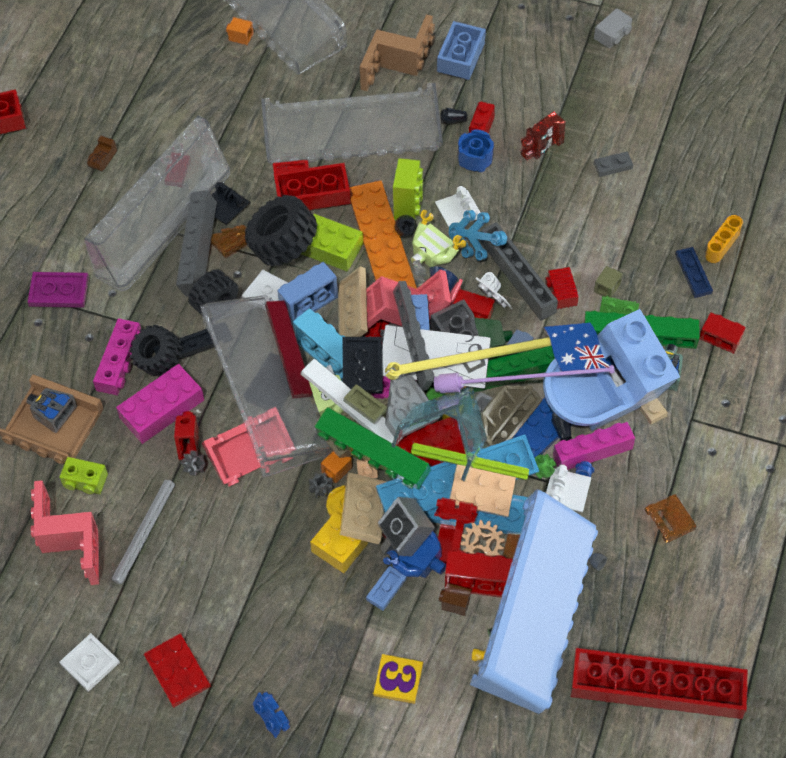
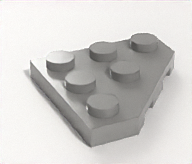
M411 373L402 374L397 379L390 380L385 425L395 440L434 423L440 418V415Z

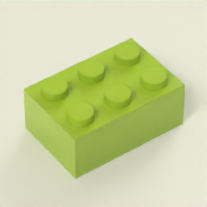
M398 158L393 183L394 220H397L401 215H410L416 220V215H420L421 205L419 204L423 199V168H420L419 160Z
M313 214L317 222L316 235L313 237L311 245H308L307 250L301 254L348 272L363 246V232Z

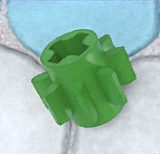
M548 454L535 457L539 472L534 475L539 479L551 477L555 472L553 466L556 465L553 458H550Z

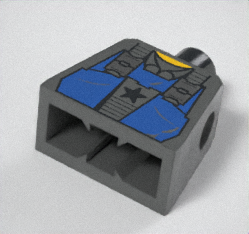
M45 388L39 396L32 393L27 398V404L31 405L30 410L33 418L54 433H57L77 407L73 395Z

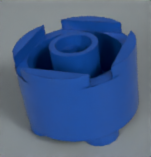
M471 130V133L461 135L458 141V161L461 167L471 171L483 172L490 166L493 161L494 142L488 133L482 130Z

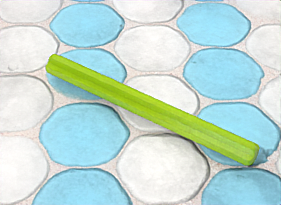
M413 443L411 449L412 455L526 480L529 475L528 468Z

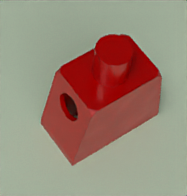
M184 411L182 415L176 416L174 439L179 460H183L184 454H190L191 451H197L198 454L199 430L196 416L191 411ZM184 438H190L189 443H186Z

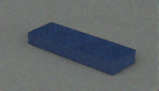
M689 247L677 250L675 256L694 298L712 294L713 289L694 248Z

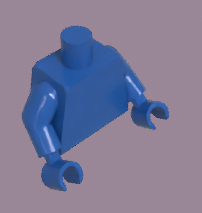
M434 531L430 533L412 557L399 556L395 551L390 550L387 554L391 556V560L388 557L383 558L385 564H393V568L406 577L420 576L426 578L432 570L441 575L446 569V563L439 560L442 557L441 544Z

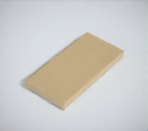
M361 266L338 283L339 334L345 337H360L367 332L366 268Z
M348 472L340 535L380 544L382 531L378 526V521L383 516L384 510L375 487L386 481Z

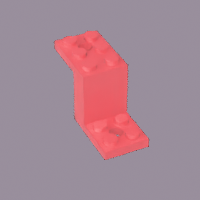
M439 270L417 289L407 286L411 291V295L427 294L429 320L432 314L444 309L451 303L446 271ZM381 276L366 289L367 329L380 319L402 326L393 290L398 282Z
M34 481V489H31V498L34 501V507H31V517L34 519V525H31L32 538L35 537L36 546H39L42 553L81 549V551H84V557L80 558L81 569L84 570L85 578L89 579L91 585H98V527L92 512L50 516V497L43 481Z

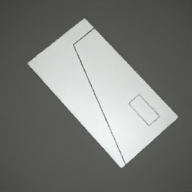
M389 325L385 327L382 347V376H386L385 369L391 362H397L400 365L412 363L403 327ZM420 329L421 336L425 341V351L429 355V359L466 353L472 344H480L482 349L490 347V338L474 336L472 341L465 342L470 340L472 335ZM476 345L472 346L470 349V351L478 350ZM488 358L484 359L486 366L471 373H468L462 363L433 368L431 371H433L434 377L439 376V374L459 373L463 380L486 378ZM476 360L466 363L472 368L480 364L481 361ZM412 372L411 375L417 380L415 372ZM485 382L464 384V386L485 388Z

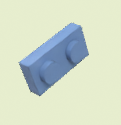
M427 294L411 295V301L415 306V315L420 323V329L430 330Z
M389 566L366 596V600L384 611L406 581V576Z

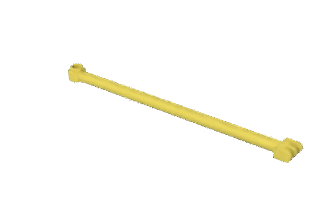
M547 337L401 365L397 362H391L387 365L385 373H387V378L395 380L402 374L551 346L552 344L550 338Z

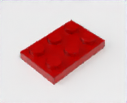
M181 633L144 653L145 659L173 708L211 687Z

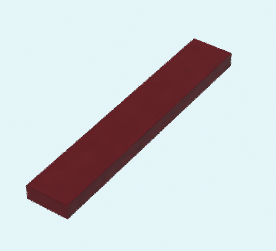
M266 301V311L292 398L311 397L313 393L310 383L301 375L305 366L285 301Z

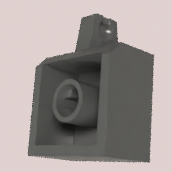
M397 497L378 521L379 528L387 538L380 549L384 555H387L388 551L393 550L399 556L412 557L435 527L414 498Z

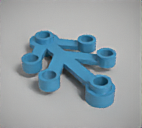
M466 210L463 214V219L459 223L454 222L449 226V236L453 240L456 235H460L462 238L459 243L465 240L464 237H468L476 250V259L485 260L488 254L478 239L491 241L495 246H502L507 242V235L504 231H495L492 234L478 231L485 223L489 222L490 217L487 212L479 213L477 221L469 229H465L466 225L476 218L473 210ZM466 242V246L462 248L461 254L464 258L472 257L474 250Z

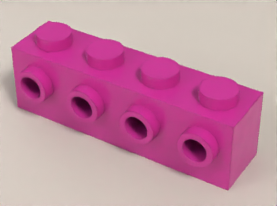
M118 318L93 380L96 391L118 396L120 389H123L126 373H129L131 369L130 355L132 353L129 352L132 347L131 341L135 340L136 337L134 336L136 333H140V323Z
M628 422L616 423L606 429H597L587 435L581 434L568 441H559L554 445L553 458L557 467L565 465L567 470H570L582 461L591 463L632 450L635 436Z

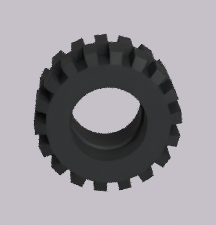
M211 270L195 282L190 290L188 302L206 320L216 319L223 315L235 302L239 291L238 285L222 270Z
M146 326V329L142 328L140 333H136L134 336L136 337L135 340L131 341L132 347L129 352L132 353L130 355L131 360H133L132 363L151 376H162L176 364H179L180 361L178 360L182 358L180 351L183 349L180 345V339L162 326ZM160 345L158 353L152 357L153 347Z

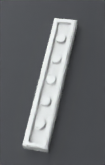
M313 359L302 370V376L361 426L394 445L402 439L395 440L385 425L386 418L383 416L373 424L346 404L343 399L351 389L316 359Z

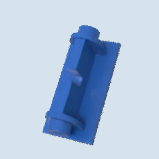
M259 692L253 702L254 710L265 722L267 730L272 733L274 738H277L281 729L286 731L290 728V721L282 710L274 712L279 708V705L272 694L265 692L261 695Z

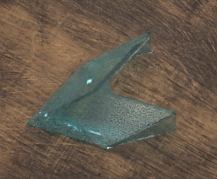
M470 386L461 389L460 392L449 393L415 405L397 426L391 447H396L407 427L424 421L429 423L430 419L446 414L457 420L467 458V464L461 480L465 481L487 441L474 389Z

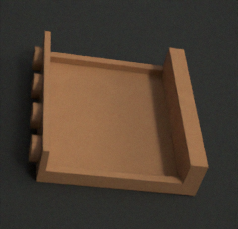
M32 375L29 380L31 384L30 390L6 429L0 428V435L2 440L9 445H18L25 451L31 450L43 458L49 457L59 464H64L67 457L76 458L104 410L102 402L98 398ZM45 388L68 393L74 396L77 407L57 433H54L33 418L30 410L31 405L27 404V398L30 394L33 393L39 396Z

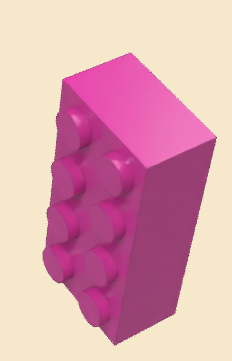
M177 364L118 405L116 409L120 420L143 444L176 421V416L182 415L184 411H190L203 402L204 396L202 388L180 364Z

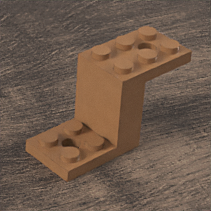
M425 16L416 39L376 30L360 65L361 90L368 91L369 86L373 85L375 73L379 72L380 67L415 76L418 75L419 70L423 69L424 58H427L429 55V47L433 45L435 35H433L435 28L433 16Z

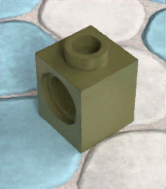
M606 266L595 281L594 292L606 297L608 295V297L612 298L621 285L622 273Z

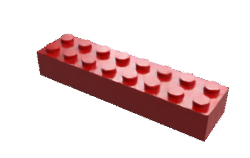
M576 648L570 697L743 719L747 710L748 669Z

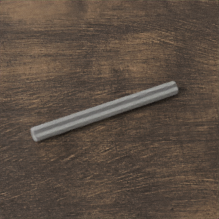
M164 480L112 577V581L116 584H123L175 486L171 480Z

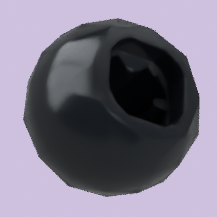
M401 215L395 221L394 228L398 235L407 238L415 233L417 223L412 216Z

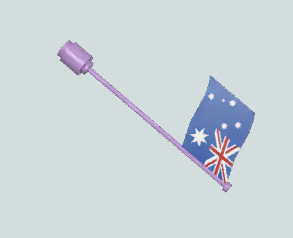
M591 323L544 327L551 340L554 357L561 372L463 380L459 373H446L434 377V388L436 392L441 394L460 392L464 384L599 372H610L611 374L615 373L614 365L609 366L603 356L597 333Z

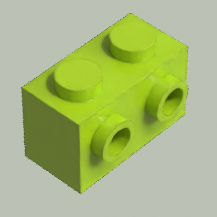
M67 457L59 478L63 487L68 490L77 489L87 494H101L108 473L103 464Z

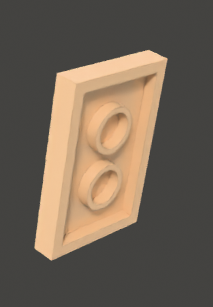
M457 464L449 499L456 500L455 506L459 507L460 501L474 503L475 506H478L477 511L507 518L509 516L516 477Z

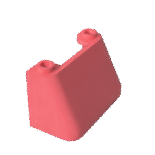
M276 408L201 443L223 485L228 484V486L238 483L239 477L279 458L284 461L292 457L291 453L295 451Z

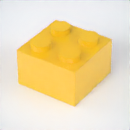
M334 512L310 541L311 551L342 573H345L367 546L368 542L340 535L342 516Z

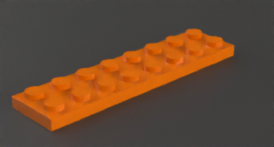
M382 181L349 187L351 206L359 231L363 232V244L375 281L382 276L396 282L406 281L407 286L417 289L400 235L396 233L394 228L395 220Z

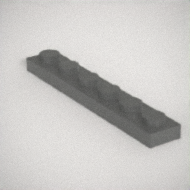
M399 281L393 290L412 362L428 360L429 355L426 354L424 347L425 341L420 333V323L416 319L415 306L411 301V291L407 287L406 281ZM428 369L415 372L420 388L428 390L434 381L433 371Z

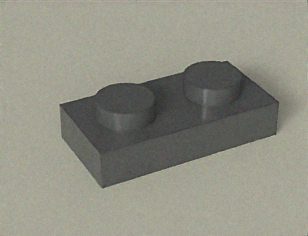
M628 151L594 159L593 163L599 177L633 169V163Z

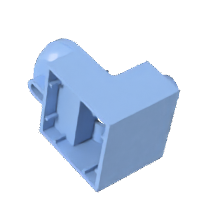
M640 309L607 324L598 334L603 356L605 359L609 356L612 357L617 369L626 381L624 384L616 387L608 372L544 377L543 390L547 403L561 419L571 424L589 426L593 431L658 398L680 378ZM555 359L550 363L545 373L561 372Z

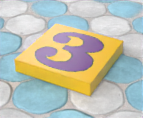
M382 654L373 696L415 704L423 662Z

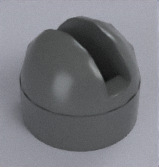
M594 553L589 559L590 565L597 571H600L606 564L607 557L601 553Z

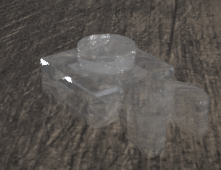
M420 260L413 261V274L417 287L421 286L425 282L424 278L427 277L425 266L422 267Z

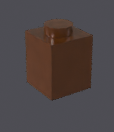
M447 583L445 590L442 589L439 596L441 610L465 616L471 598V589Z

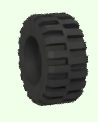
M291 195L278 196L274 200H269L266 202V205L259 208L257 213L252 215V219L247 224L248 228L245 230L247 246L264 264L281 266L283 263L292 262V259H297L302 252L307 250V246L311 245L313 237L316 235L317 222L315 216L299 198Z

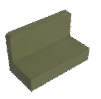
M357 384L343 399L346 404L373 424L382 416L386 418L387 407Z

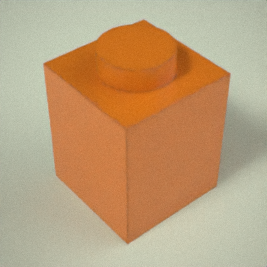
M233 17L231 23H228L226 28L229 41L248 45L254 34L252 22Z
M334 451L331 452L321 462L322 473L325 472L328 478H332V481L337 483L352 469L351 456L339 458Z

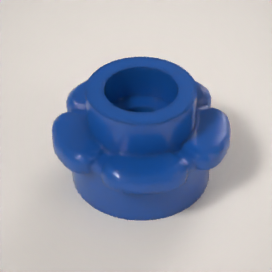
M587 461L577 463L575 466L576 474L591 477L595 471L591 463Z

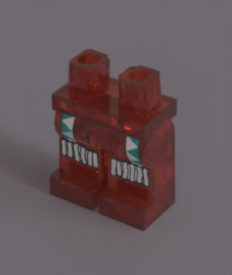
M553 111L536 123L533 128L529 127L526 129V136L521 139V144L524 148L521 149L520 154L526 160L531 157L537 160L552 145L557 144L560 146L563 144L565 121Z

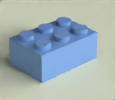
M453 21L437 57V72L470 80L485 44L486 29Z
M324 262L313 266L309 271L298 275L293 281L283 284L277 290L278 300L285 301L292 325L293 321L309 308L315 312L338 298L337 277Z

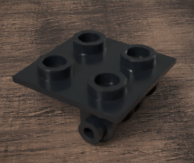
M217 182L215 184L216 191L212 194V197L217 202L214 217L227 225L250 201L223 182Z

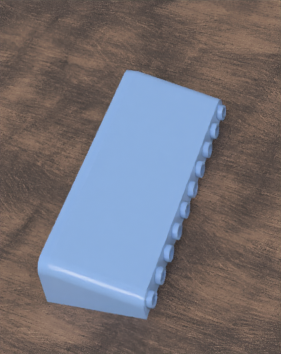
M537 489L524 501L522 509L525 510L524 515L526 517L483 660L478 665L480 667L478 676L475 674L472 676L470 685L540 714L545 709H549L552 703L551 693L557 685V671L563 663L561 658L562 652L568 645L567 634L573 626L571 619L578 607L577 597L583 589L582 579L588 571L586 564L592 555L593 548L591 546L597 537L598 530H596L595 524L547 493Z

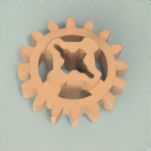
M480 520L478 526L472 523V529L465 528L468 534H462V538L465 541L461 542V546L466 547L463 550L465 553L474 554V552L480 551L486 556L494 557L500 555L498 551H504V547L500 544L505 543V539L499 538L503 535V532H496L498 526L494 525L491 527L490 521L484 525L482 520ZM481 530H488L492 533L485 534ZM475 534L474 542L469 545L471 536ZM482 538L484 541H486L485 547L479 545V540ZM496 541V547L492 552L491 546Z

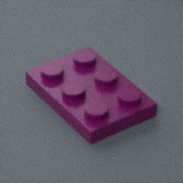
M33 272L27 302L29 307H84L89 279L88 273Z

